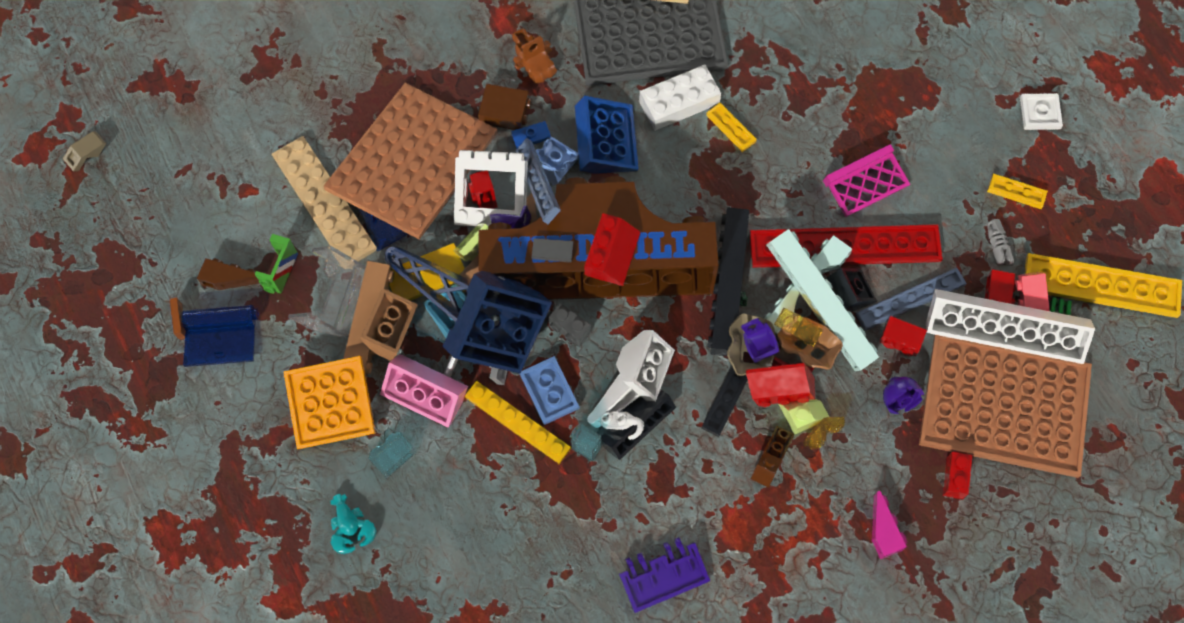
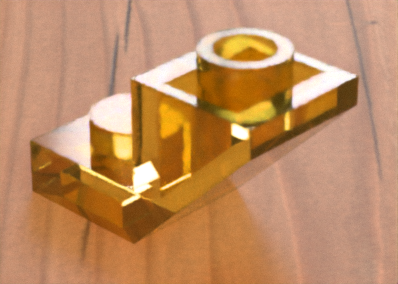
M784 307L774 323L776 327L792 334L798 340L812 347L815 346L823 332V329Z
M824 417L805 438L804 446H809L810 449H818L824 446L826 442L825 430H828L829 433H837L842 430L845 425L844 417Z

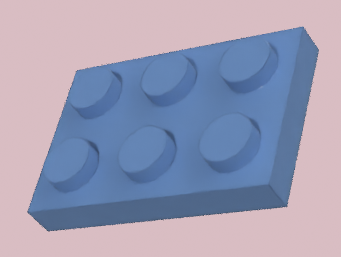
M555 356L519 373L544 425L580 409Z

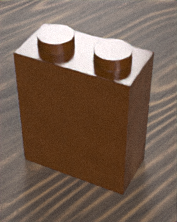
M486 84L478 119L494 127L511 130L523 128V125H526L528 120L527 109L530 110L532 99L529 98V91Z

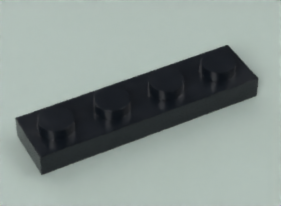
M732 366L701 429L720 437L748 381L747 375H737Z

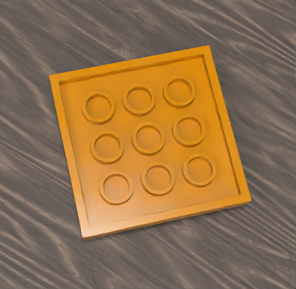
M362 356L283 372L297 449L376 434Z

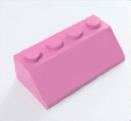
M399 354L389 362L380 395L449 428L464 401L468 386Z

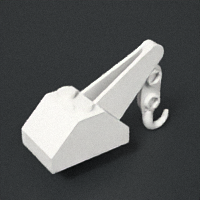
M643 330L623 346L616 363L620 374L595 409L589 414L588 422L595 428L603 426L605 429L620 430L637 425L636 432L628 436L629 439L637 438L644 429V422L628 412L620 411L640 396L646 401H656L675 350L653 330Z

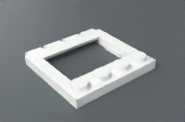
M472 150L459 151V157H456L454 225L477 226L478 224H486L489 226L492 224L490 214L520 216L523 206L527 204L528 161H524V153L492 152L491 159L490 151H475V154ZM467 169L516 172L515 210L466 207V197H468Z

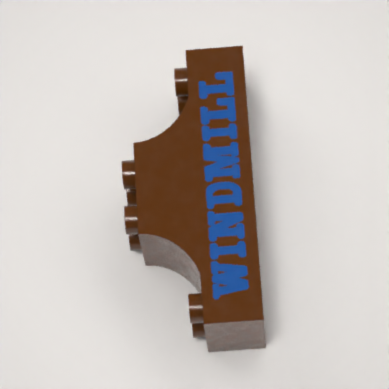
M620 176L607 177L603 180V183H588L584 178L574 177L567 179L565 184H556L555 197L561 211L549 224L543 222L540 217L522 228L511 229V225L498 222L490 224L488 230H479V271L516 280L540 292L548 300L711 295L714 291L718 270L716 223L706 222L705 218L701 216L686 217L682 220V223L666 221L653 214L641 202L635 189V182H626V179ZM602 213L622 218L641 232L623 286L585 275L584 266ZM533 239L573 241L572 262L532 259Z

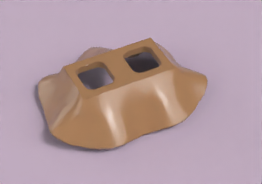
M806 317L794 319L777 334L783 350L790 354H798L801 361L808 367L831 369L835 358L843 348L842 341L830 329ZM800 338L809 342L804 349L795 345ZM816 348L825 353L821 359L811 356V353Z

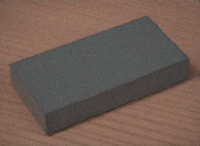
M533 239L532 259L572 262L573 241Z

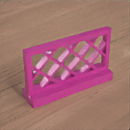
M891 144L827 175L823 180L825 186L831 190L845 217L910 185L892 153L894 149ZM890 159L893 164L892 171L882 168L884 161ZM868 169L878 170L877 177L867 176ZM881 172L891 174L889 183L879 180ZM893 176L900 177L903 184L900 186L891 184ZM852 177L863 178L861 186L851 184ZM865 179L875 182L873 190L863 188ZM878 183L887 186L886 193L876 192ZM838 184L847 186L845 194L837 192L835 186ZM849 187L859 190L857 198L847 195ZM862 191L872 194L870 201L860 200ZM846 199L856 202L854 209L848 211L845 206Z

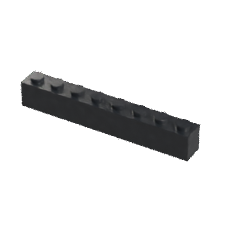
M727 207L726 214L722 213L721 225H724V231L720 230L719 242L723 243L722 248H718V259H721L716 275L719 279L718 283H715L713 294H717L716 300L712 301L711 312H715L714 318L710 319L709 326L713 333L712 336L708 337L707 347L711 348V355L727 356L728 348L732 343L729 328L739 316L750 211L748 209Z

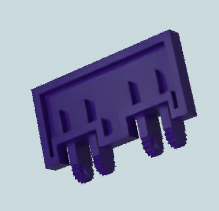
M675 538V545L681 557L676 559L668 542L663 543L669 563L666 555L659 556L648 561L652 569L650 571L643 554H637V559L643 569V573L638 575L630 557L625 559L632 578H630L627 570L619 573L634 613L710 582L695 542L686 545L689 552L687 555L680 538Z

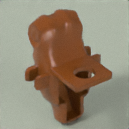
M525 29L515 31L512 34L517 55L513 58L514 66L517 69L524 67L534 83H543L546 79L552 78L557 70L553 61L547 55L552 51L551 43L548 40L543 42L541 36L536 38L533 35H529Z

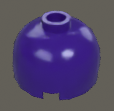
M904 376L894 377L889 380V383L883 390V401L890 413L899 414L898 410L905 408V412L916 407L923 400L921 395H924V392L914 379Z

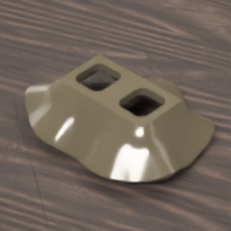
M740 314L731 324L729 334L732 338V343L728 348L727 356L737 375H746V370L772 367L776 354L757 363L743 361V353L748 352L743 336L745 332L741 326L759 318L763 324L767 323L775 335L774 325L769 320L754 315ZM757 324L751 325L748 328L753 329L756 327Z

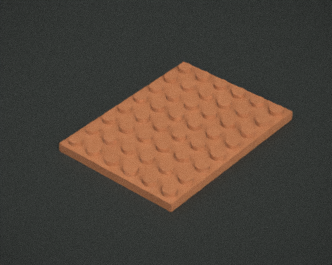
M404 83L325 183L324 190L420 240L455 192L456 157H459V151L472 150L474 154L475 151H485L498 133V129Z
M934 335L919 445L1079 478L1082 471L1092 364L1085 362L1081 364Z

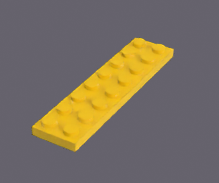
M1028 253L1026 256L1025 274L1045 273L1048 295L1178 318L1181 314L1182 280Z

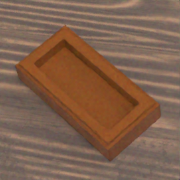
M177 297L171 298L170 308L173 333L179 340L187 339L183 305Z

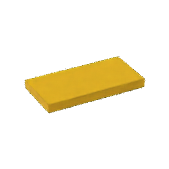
M454 243L420 256L458 275L465 269L461 258L453 251L456 248ZM410 261L402 264L405 269L412 268ZM392 268L394 272V280L390 283L392 293L409 301L424 296ZM431 270L420 271L424 283L434 290L444 287L439 274ZM447 279L449 285L454 283Z

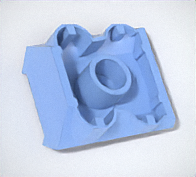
M553 137L547 139L541 149H536L547 179L552 186L560 182L579 158L577 152Z

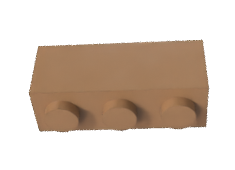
M382 288L360 339L374 354L392 361L400 349L418 304Z

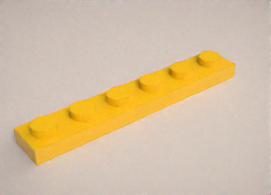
M478 381L466 393L465 398L556 463L560 464L571 450V447Z

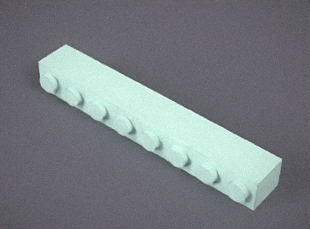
M786 230L766 244V246L821 324L830 329L842 341L843 348L841 352L854 371H861L879 358L876 347L865 338V331L856 325L853 314L850 311H846L840 296L834 294L831 283L820 274L821 269L816 263L813 264L807 249L801 247L798 242V236L793 231Z

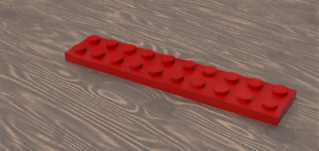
M938 224L789 229L798 236L799 244L802 248L807 249L810 259L815 253L819 254L822 249L820 247L826 239L830 240L833 235L852 248L851 254L842 265L941 262L943 259ZM788 229L750 230L752 268L781 267L766 244Z

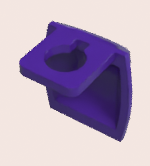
M524 205L520 216L490 214L491 223H507L511 225V229H517L529 225L531 214L528 206Z
M756 318L741 326L745 332L743 336L746 348L754 363L780 352L776 337L767 323L763 324L759 318ZM757 324L756 327L753 329L748 328L751 325Z

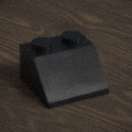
M840 268L825 278L831 283L834 294L840 296L843 300V306L846 311L853 312L877 302L860 268Z

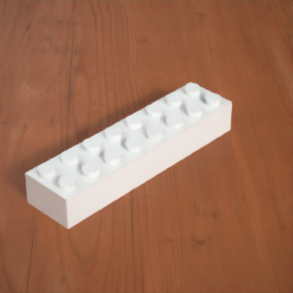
M938 289L934 290L925 323L927 333L1081 364H1084L1095 331L1091 319Z

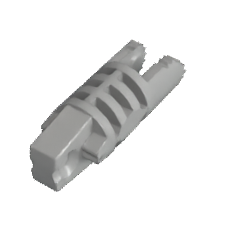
M992 219L987 223L996 263L1002 265L1005 262L1006 265H1013L1014 259L1006 232L999 219Z

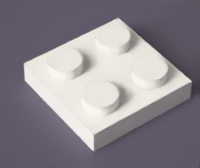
M1022 94L1020 96L1024 130L1062 128L1063 123L1058 94Z

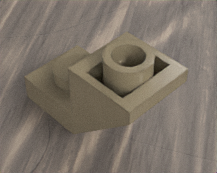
M92 131L72 144L63 160L73 171H79L87 158L100 155L106 143L96 131Z

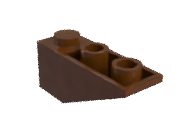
M205 258L197 276L201 285L216 290L259 284V280L255 276L256 270L241 269L240 266L233 263L230 265L224 264L223 261L216 258L212 260Z
M776 426L753 472L751 480L769 488L795 434Z

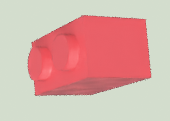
M1036 272L1018 275V280L1015 281L1016 290L1020 292L1018 305L1050 311L1046 274Z

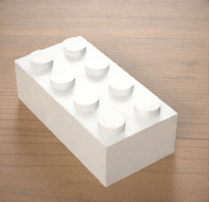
M703 65L641 90L639 102L654 131L716 106L720 103L721 92L706 65Z

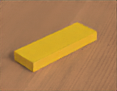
M721 102L706 113V116L742 152L756 142L757 139Z
M994 173L987 190L989 193L1038 209L1043 208L1048 192L1047 190Z

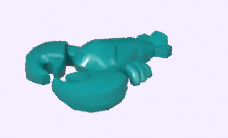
M337 494L330 500L331 505L337 507V517L331 519L332 530L339 527L331 537V545L333 550L339 554H348L356 550L355 546H345L346 544H353V542L348 538L342 537L343 534L348 536L354 535L358 527H361L357 538L360 541L365 536L364 541L359 544L360 547H363L373 542L377 531L374 523L371 521L357 518L364 517V514H362L358 507L352 510L345 503L348 497L345 494Z

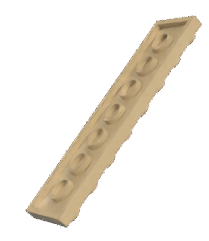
M304 136L272 153L274 160L345 269L377 251L375 244L348 203L324 190V185L330 176Z

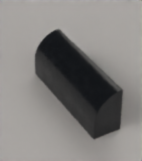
M661 389L656 401H646L640 396L620 411L628 412L644 422V429L637 438H628L629 435H633L636 432L637 425H632L623 430L605 429L602 427L594 436L610 454L620 460L665 419L676 406L670 396Z

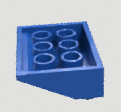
M584 96L575 105L580 171L595 174L638 171L633 105Z

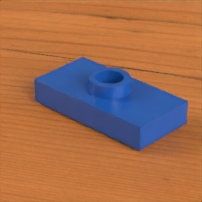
M546 121L511 131L516 149L526 138L531 140L533 144L551 138Z

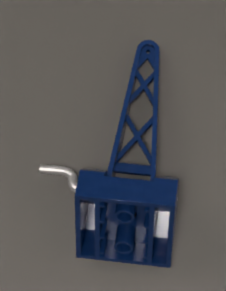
M389 247L386 250V263L455 321L454 327L450 328L443 347L452 355L444 375L451 377L458 359L521 373L550 309L551 301L540 292L510 278L479 271L474 273L472 280H469L402 248ZM409 258L412 268L405 269L400 259ZM431 270L439 274L445 289L434 290L424 283L420 271ZM447 279L460 286L450 288ZM467 289V297L460 309L452 292ZM442 293H447V295H448L450 301H449L448 299H446L444 296H442L441 294H442ZM493 315L500 316V322L496 327H494L495 323L491 319Z

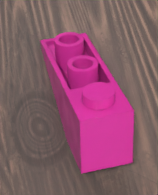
M877 491L873 501L872 542L881 560L903 551L907 547V540L897 527L898 521L893 513L891 514L888 508L889 502L887 497L882 495L881 491Z

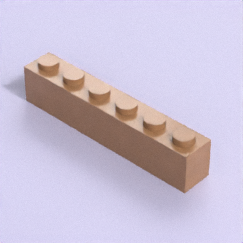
M367 261L343 358L362 356L366 379L368 374H371L373 367L371 359L372 355L375 356V354L360 338L382 288L390 292L389 285L394 280V272L389 264Z

